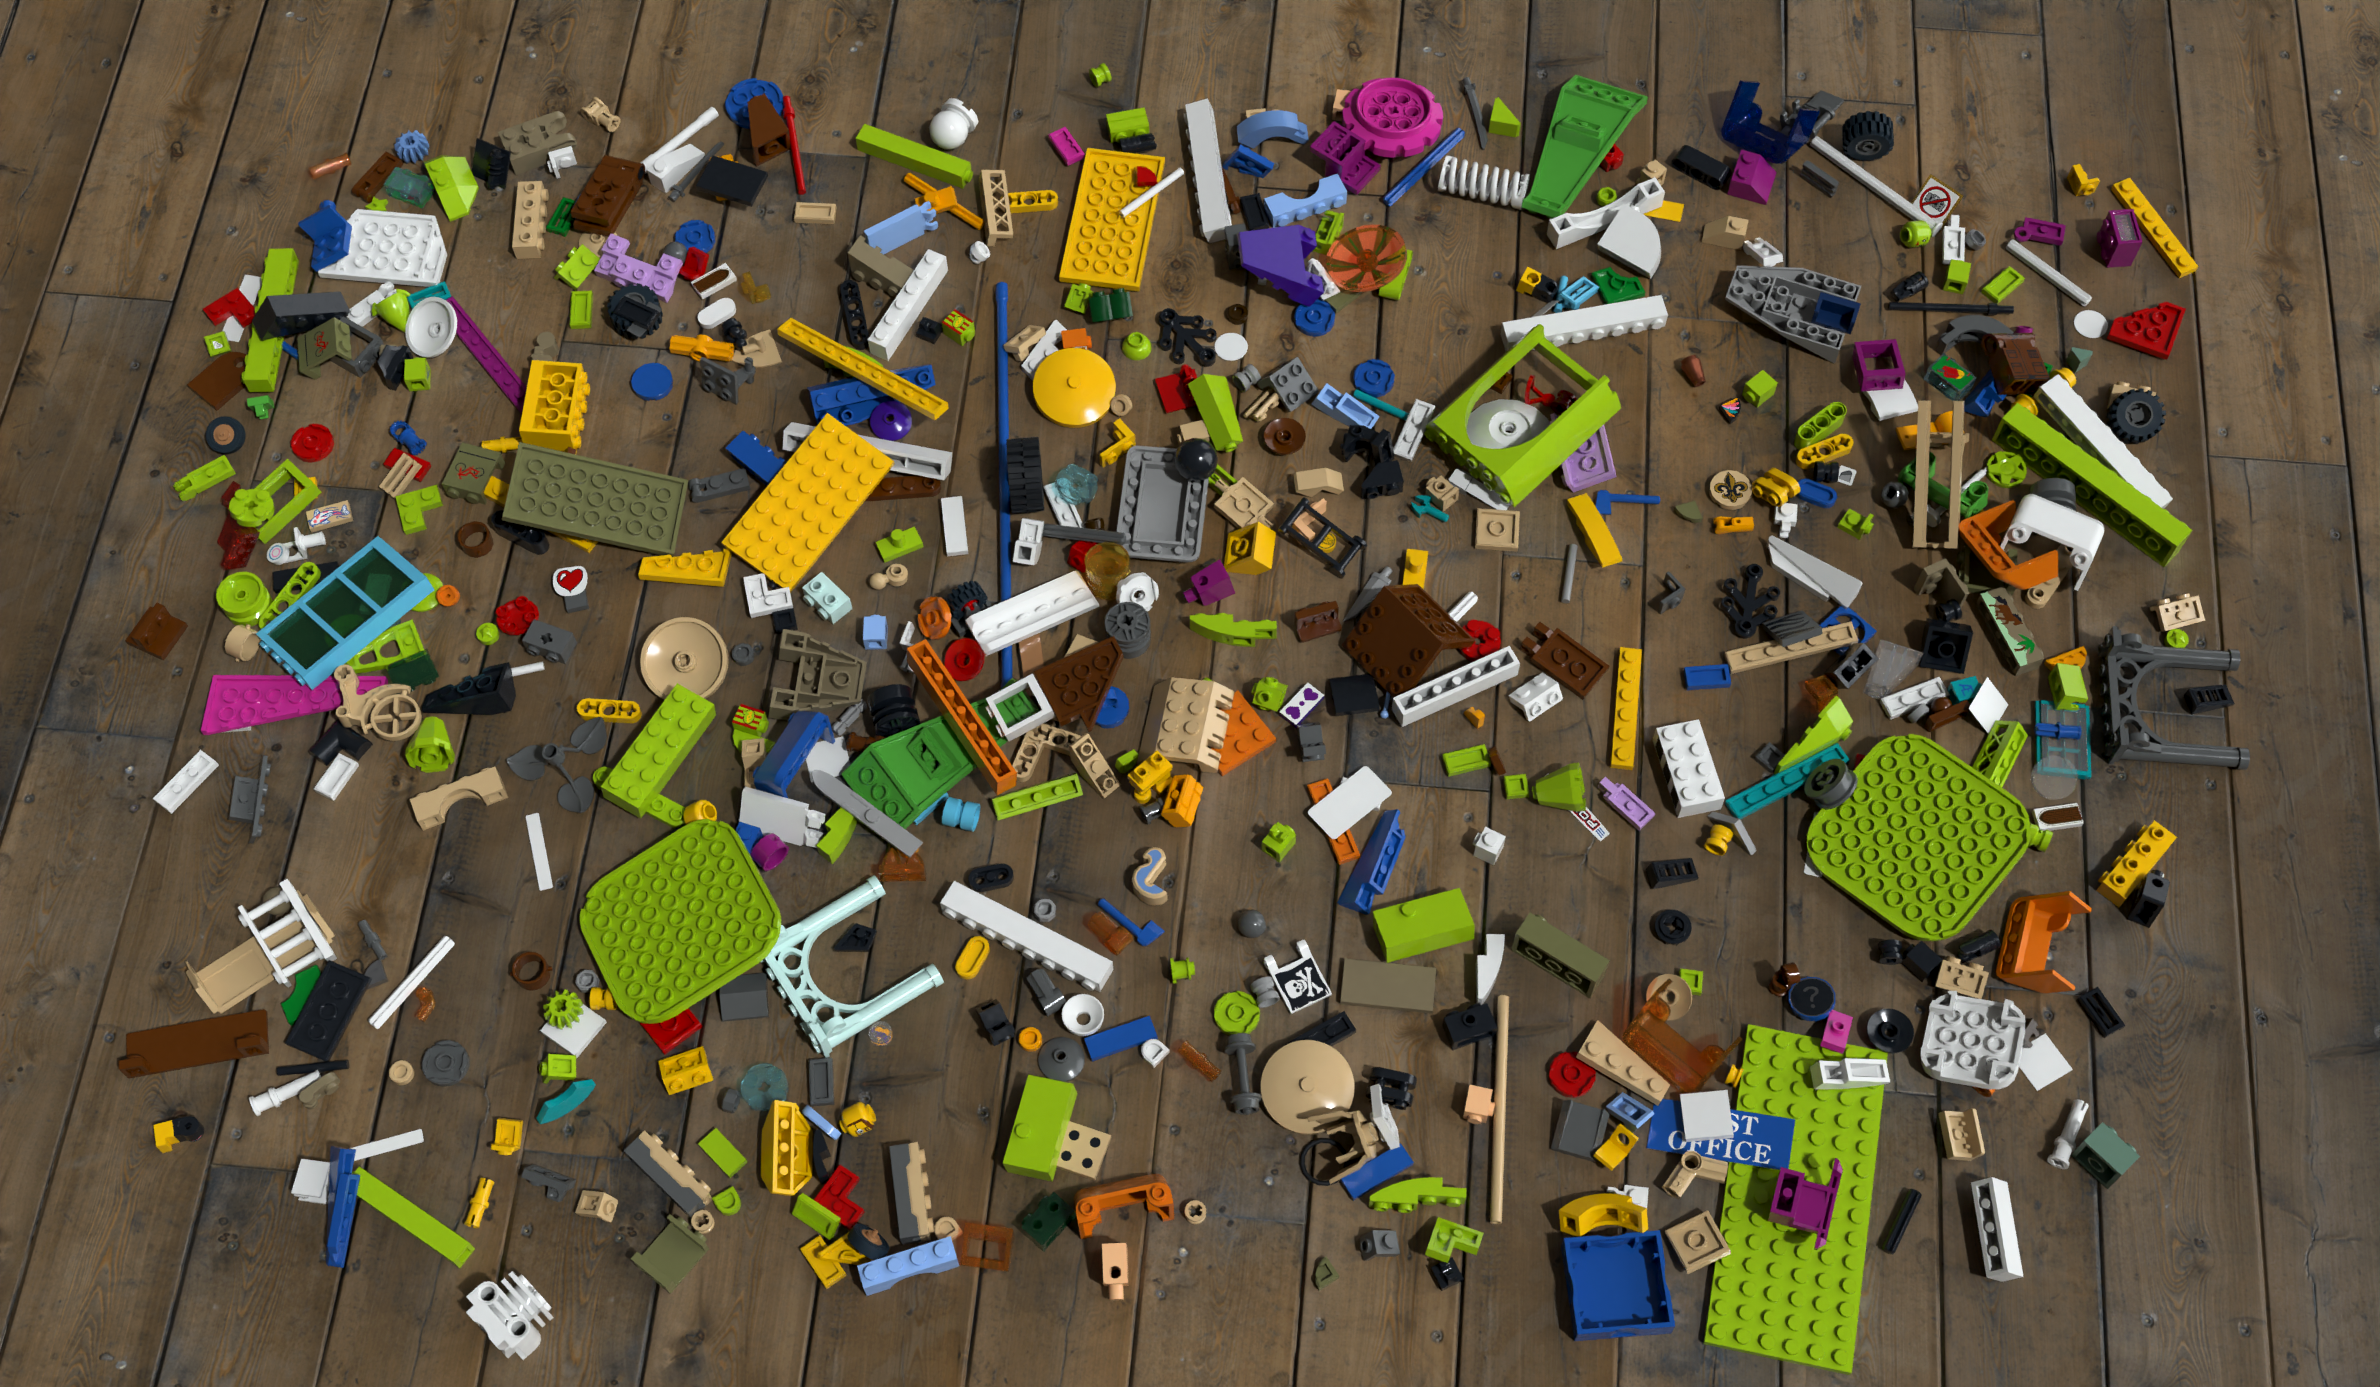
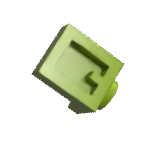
M1079 283V286L1072 284L1064 307L1085 315L1089 304L1088 297H1091L1093 292L1090 290L1091 286Z
M1849 508L1837 528L1860 540L1864 533L1868 535L1873 528L1874 523L1871 521L1874 515L1870 513L1866 518Z
M548 1054L544 1061L540 1062L539 1075L543 1076L542 1082L548 1084L551 1079L574 1081L576 1078V1055Z

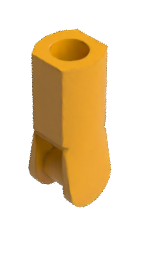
M1719 516L1713 519L1714 524H1716V534L1752 532L1754 529L1753 517Z

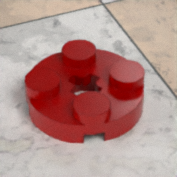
M1473 619L1462 627L1474 639L1481 638L1485 642L1476 645L1475 641L1471 647L1459 648L1465 659L1474 662L1499 651L1501 645L1500 631L1492 624Z

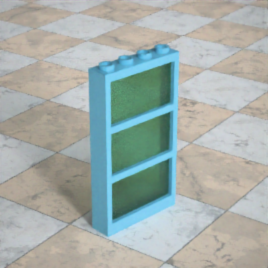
M377 536L256 633L261 640L258 644L266 653L272 652L270 654L271 657L278 664L282 662V667L290 675L294 673V678L302 686L306 684L313 690L333 674L337 667L344 665L432 593L434 588L424 574Z

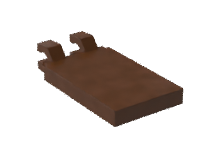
M1540 621L1534 627L1532 634L1542 641L1541 644L1538 645L1526 637L1519 648L1526 655L1530 656L1529 658L1533 664L1582 700L1610 667L1560 629L1556 628L1553 631Z

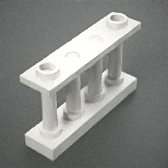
M286 879L279 883L283 889L280 891V894L257 908L247 912L242 905L239 906L238 909L241 914L238 915V918L243 926H249L276 970L272 974L279 985L284 983L289 988L292 986L287 978L319 958L320 960L325 958L328 962L329 960H336L337 957L294 886ZM283 902H291L294 907L291 910L292 913L265 929L258 930L253 922L254 919ZM296 920L297 922L302 920L305 928L302 929L303 932L270 950L264 939ZM313 939L317 945L314 948L315 951L288 967L281 968L276 960L277 957L306 940L310 941Z

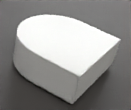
M1156 1039L1146 1041L1141 1049L1143 1059L1152 1068H1155L1170 1053V1050Z

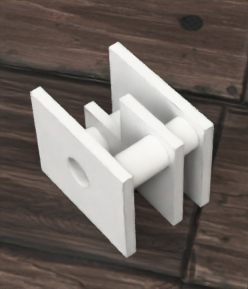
M301 1159L291 1193L295 1197H299V1201L328 1205L330 1162Z

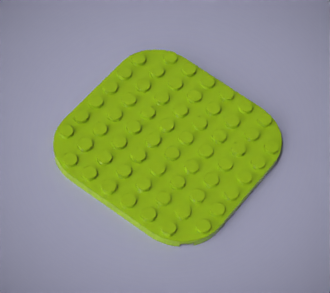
M1915 734L1888 737L1875 745L1853 771L1857 775L1858 783L1852 795L1844 803L1833 809L1825 810L1822 808L1810 824L1807 835L1808 855L1813 866L1822 876L1903 934L1922 941L1944 940L1959 933L1969 923L2025 854L2031 839L2029 815L2016 797L1931 739Z
M709 819L697 820L683 826L604 876L590 889L586 895L587 901L584 909L580 911L582 933L615 1002L628 1017L637 1022L647 1024L664 1022L677 1016L757 965L771 952L781 930L779 908L741 837L729 824L723 821H710Z

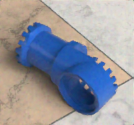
M400 420V422L397 421L391 425L390 432L393 439L406 445L412 455H418L421 451H424L423 449L427 446V442L424 439H420L405 421L402 422ZM399 428L406 429L400 435L395 434Z

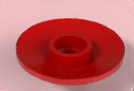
M969 638L955 641L946 652L945 668L955 680L969 681L975 678L980 673L984 664L982 648L975 640ZM970 658L969 663L966 665V660Z

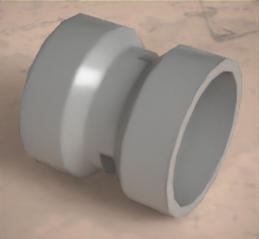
M1248 364L1243 368L1242 372L1234 374L1232 380L1241 392H1246L1252 384H1257L1261 380V376L1253 365Z
M1263 977L1251 984L1253 993L1257 995L1256 1002L1259 1008L1272 1006L1280 1000L1278 992L1274 991L1272 977Z

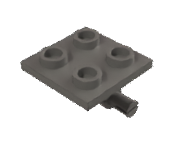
M701 357L702 388L722 397L726 401L737 404L739 402L738 388L745 381L749 384L754 382L756 371L753 366V359L747 357L744 360L745 366L732 372Z

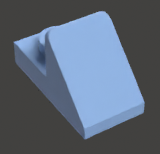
M1624 1092L1606 1106L1608 1113L1624 1122L1625 1127L1632 1133L1654 1115L1651 1109Z

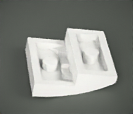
M1905 380L1903 389L1862 391L1871 402V410L1879 421L1918 411L1916 399Z

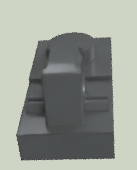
M535 1164L524 1168L521 1177L529 1180L531 1185L548 1186L547 1198L556 1202L563 1201L567 1191L574 1188L576 1179Z

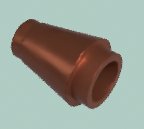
M1696 355L1684 358L1681 361V368L1694 386L1699 387L1705 384L1706 380L1700 358H1697Z

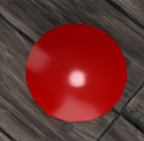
M519 596L517 599L509 601L496 609L497 625L502 632L509 635L527 633L533 620L539 619L537 606L525 596Z

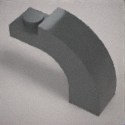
M1966 315L1949 322L1945 333L1938 339L1939 344L1936 351L1942 356L1960 342L1974 341L1981 344L1983 336L1987 333L2014 334V332L1996 319L1982 315Z

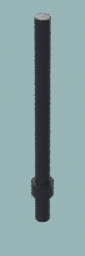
M1889 302L1888 310L1967 312L1997 315V313L2013 314L2014 306L1998 305L1997 303L1975 305Z

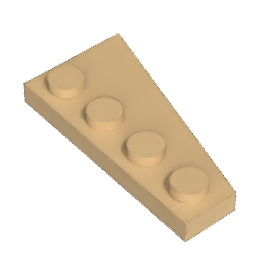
M1598 1020L1576 1056L1579 1060L1657 1106L1670 1086L1666 1080Z

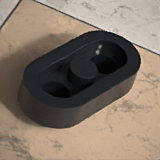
M1001 863L974 869L969 874L968 879L970 887L974 891L985 892L1008 887L1014 880V874L1009 865ZM1001 875L1007 876L1004 880L999 879ZM982 879L984 880V883L977 884V881Z

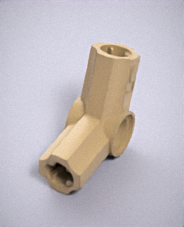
M1695 1151L1685 1152L1662 1188L1668 1195L1680 1200L1695 1177L1724 1184L1728 1162L1704 1157ZM1685 1161H1692L1696 1168H1688L1685 1165Z

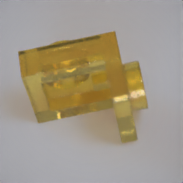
M750 271L742 274L744 282L741 283L744 294H749L752 304L764 302L771 298L768 284L755 287Z

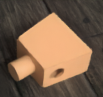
M1102 1244L1104 1287H1109V1300H1124L1123 1286H1129L1127 1244ZM1113 1270L1120 1271L1118 1278H1112Z

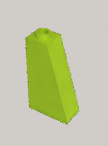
M1202 374L1190 382L1188 386L1216 450L1231 452L1237 448L1238 444L1243 442L1227 379L1224 376Z

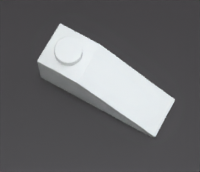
M688 144L661 156L647 169L651 185L666 194L672 189L674 184L676 185L705 156V153Z

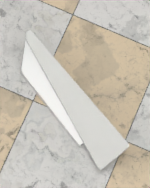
M1773 535L1769 537L1766 547L1769 549L1770 563L1773 569L1825 602L1831 597L1845 609L1850 606L1863 584L1860 580Z

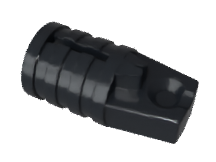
M1918 271L1901 281L1890 293L1896 302L1902 301L1928 287V279L1924 273Z

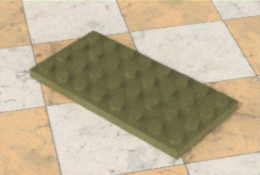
M519 442L502 520L658 555H671L673 557L688 480Z

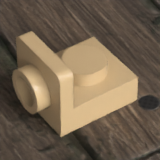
M583 1190L575 1213L584 1217L600 1218L605 1222L611 1223L616 1212L618 1200L605 1192Z

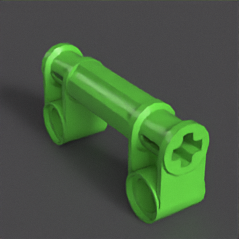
M1929 452L1928 499L1949 510L1950 489L1931 479L1935 475L1936 457L1933 453ZM1916 457L1901 470L1898 476V482L1910 485L1914 491ZM1975 481L1961 494L1960 515L1965 517V519L1977 515L1988 504V486L1985 482Z

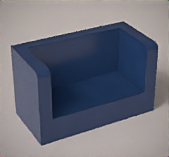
M1820 292L1811 323L1851 335L1861 303Z

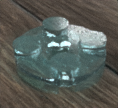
M1070 464L1059 472L1055 481V488L1057 487L1059 497L1065 502L1072 505H1079L1084 502L1087 504L1095 497L1098 488V478L1088 470L1075 464ZM1073 483H1077V484H1079L1080 486H1078L1077 488H1075V487H1073V485H1074Z
M762 1063L753 1066L747 1071L748 1074L741 1082V1093L745 1102L753 1110L768 1111L772 1101H786L789 1084L785 1073L780 1068L774 1067L769 1063ZM763 1082L771 1085L767 1092L758 1090V1088L762 1087Z

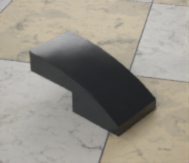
M819 1128L815 1130L813 1156L821 1184H825L829 1180V1176L823 1160L831 1157V1154Z

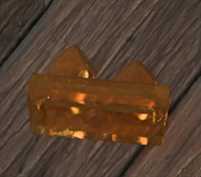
M891 848L886 853L882 865H879V876L881 882L926 881V869L918 853L915 852L911 858L908 857L905 864H901L898 853L894 848Z

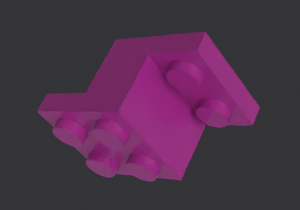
M1335 121L1310 146V152L1326 161L1325 176L1329 177L1338 173L1344 187L1355 195L1359 194L1381 168L1380 164L1365 156L1364 145L1366 140Z

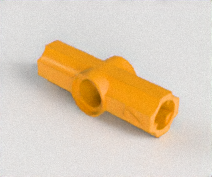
M700 334L696 338L674 335L670 339L669 349L671 353L688 355L699 362L701 357L730 362L734 356L733 343L713 341L707 335Z

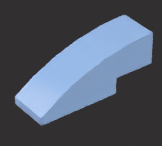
M1326 383L1312 402V405L1320 411L1348 426L1364 425L1372 429L1379 418L1377 414L1347 392L1343 395L1328 383Z

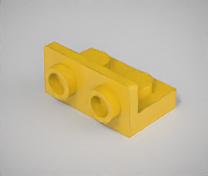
M703 1046L658 1061L662 1080L669 1095L713 1081Z

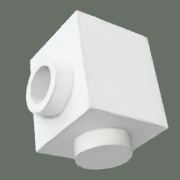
M1485 827L1482 834L1478 832L1473 841V845H1475L1474 856L1494 865L1504 847L1506 836Z

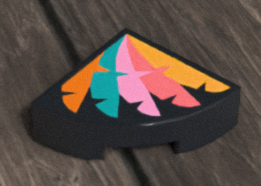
M1738 397L1719 406V410L1729 424L1737 419L1741 409Z

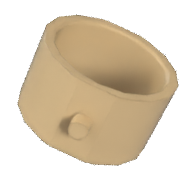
M246 624V626H235L228 634L225 642L226 653L236 657L235 661L237 662L240 660L249 661L256 654L260 646L258 643L261 640L256 635L258 632L251 629L249 624Z

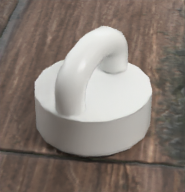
M976 241L971 246L970 258L973 263L979 264L990 257V251L983 242Z

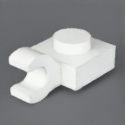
M1785 503L1781 507L1775 506L1774 524L1780 525L1779 537L1788 538L1791 526L1795 527L1798 504Z

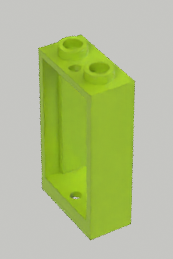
M286 459L254 489L266 490L270 493L271 497L292 477L304 489L259 530L256 527H247L249 529L247 533L255 541L260 539L266 544L322 493L289 459ZM250 506L248 509L253 510L256 506Z

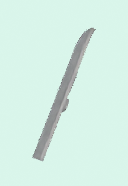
M813 770V782L825 796L907 857L911 858L923 844L922 841L837 778L824 771Z

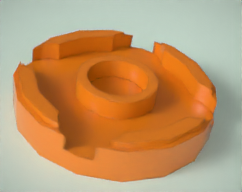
M930 596L924 599L920 605L921 614H918V624L925 637L938 640L944 638L949 632L951 612L947 602L942 597Z

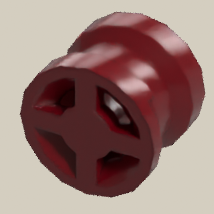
M1560 390L1557 393V399L1552 401L1551 408L1554 412L1561 415L1577 399L1571 392Z

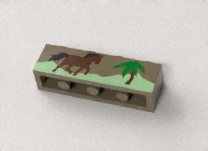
M2004 586L1980 594L1975 605L2014 676L2038 669L2044 660L2043 652L2033 640V634L2030 629H2027L2021 612L2017 611L2011 594L2007 593Z

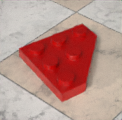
M2163 302L2157 307L2145 308L2133 312L2132 315L2124 318L2122 316L2115 318L2107 339L2167 360L2186 308L2169 302Z

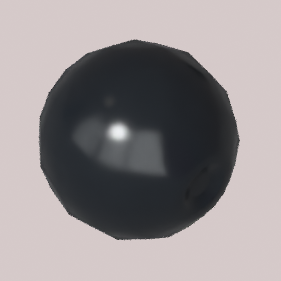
M1191 438L1185 440L1177 448L1174 461L1176 469L1182 477L1189 481L1198 482L1208 479L1215 472L1218 457L1215 448L1210 442L1201 438Z

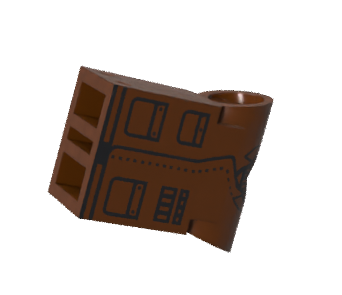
M1987 333L1983 336L1981 341L1982 350L1990 358L1988 362L1999 395L2034 394L2050 379L2039 350L2035 347V335L2033 333Z

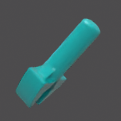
M1415 496V501L1423 506H1418L1411 502V509L1418 518L1422 514L1427 513L1443 522H1447L1449 519L1448 514L1430 505V496Z

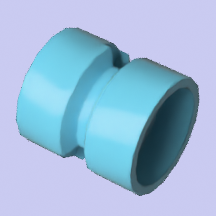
M948 797L943 810L942 825L951 827L960 825L961 829L974 832L980 816V804L969 801L963 804L961 799Z

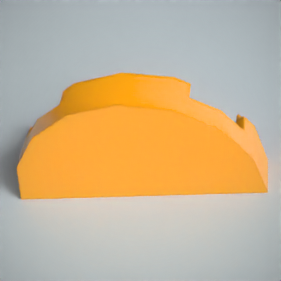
M2082 646L2050 658L2044 664L2050 671L2053 670L2056 663L2080 666L2081 669L2086 661L2087 652L2085 647Z

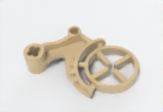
M346 664L336 668L334 677L340 686L344 700L343 706L336 709V715L344 727L362 726L365 734L369 733L368 729L374 728L381 738L390 741L403 740L411 736L418 729L422 714L416 701L407 696V693L410 694L411 692L410 686L387 684L376 687L363 695H358L357 688L360 682L354 669ZM400 701L412 704L416 708V712L400 713ZM393 702V712L401 720L415 719L407 730L399 733V722L391 714L378 715L380 710L389 703ZM372 710L371 723L367 724L368 716ZM393 721V734L384 733L377 728L376 723Z

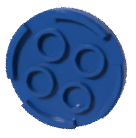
M757 78L746 79L734 85L730 89L731 92L725 101L726 112L730 120L736 125L750 129L747 102L754 96H760L765 93L779 116H781L784 109L783 94L780 88L771 81L757 80Z

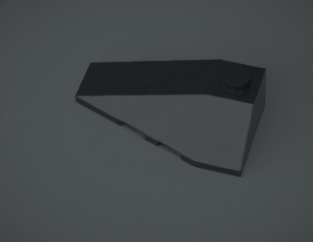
M507 662L489 666L483 669L482 674L473 678L469 675L456 686L449 684L426 695L421 710L423 713L495 715L511 711L516 698L511 665Z

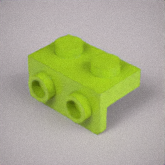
M583 244L578 249L574 247L567 255L570 259L566 263L562 261L555 269L557 274L554 278L556 280L561 278L575 291L600 260Z

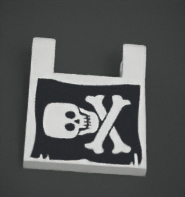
M1305 940L1297 942L1296 946L1302 958L1278 969L1272 955L1264 958V966L1271 975L1290 1014L1332 995Z

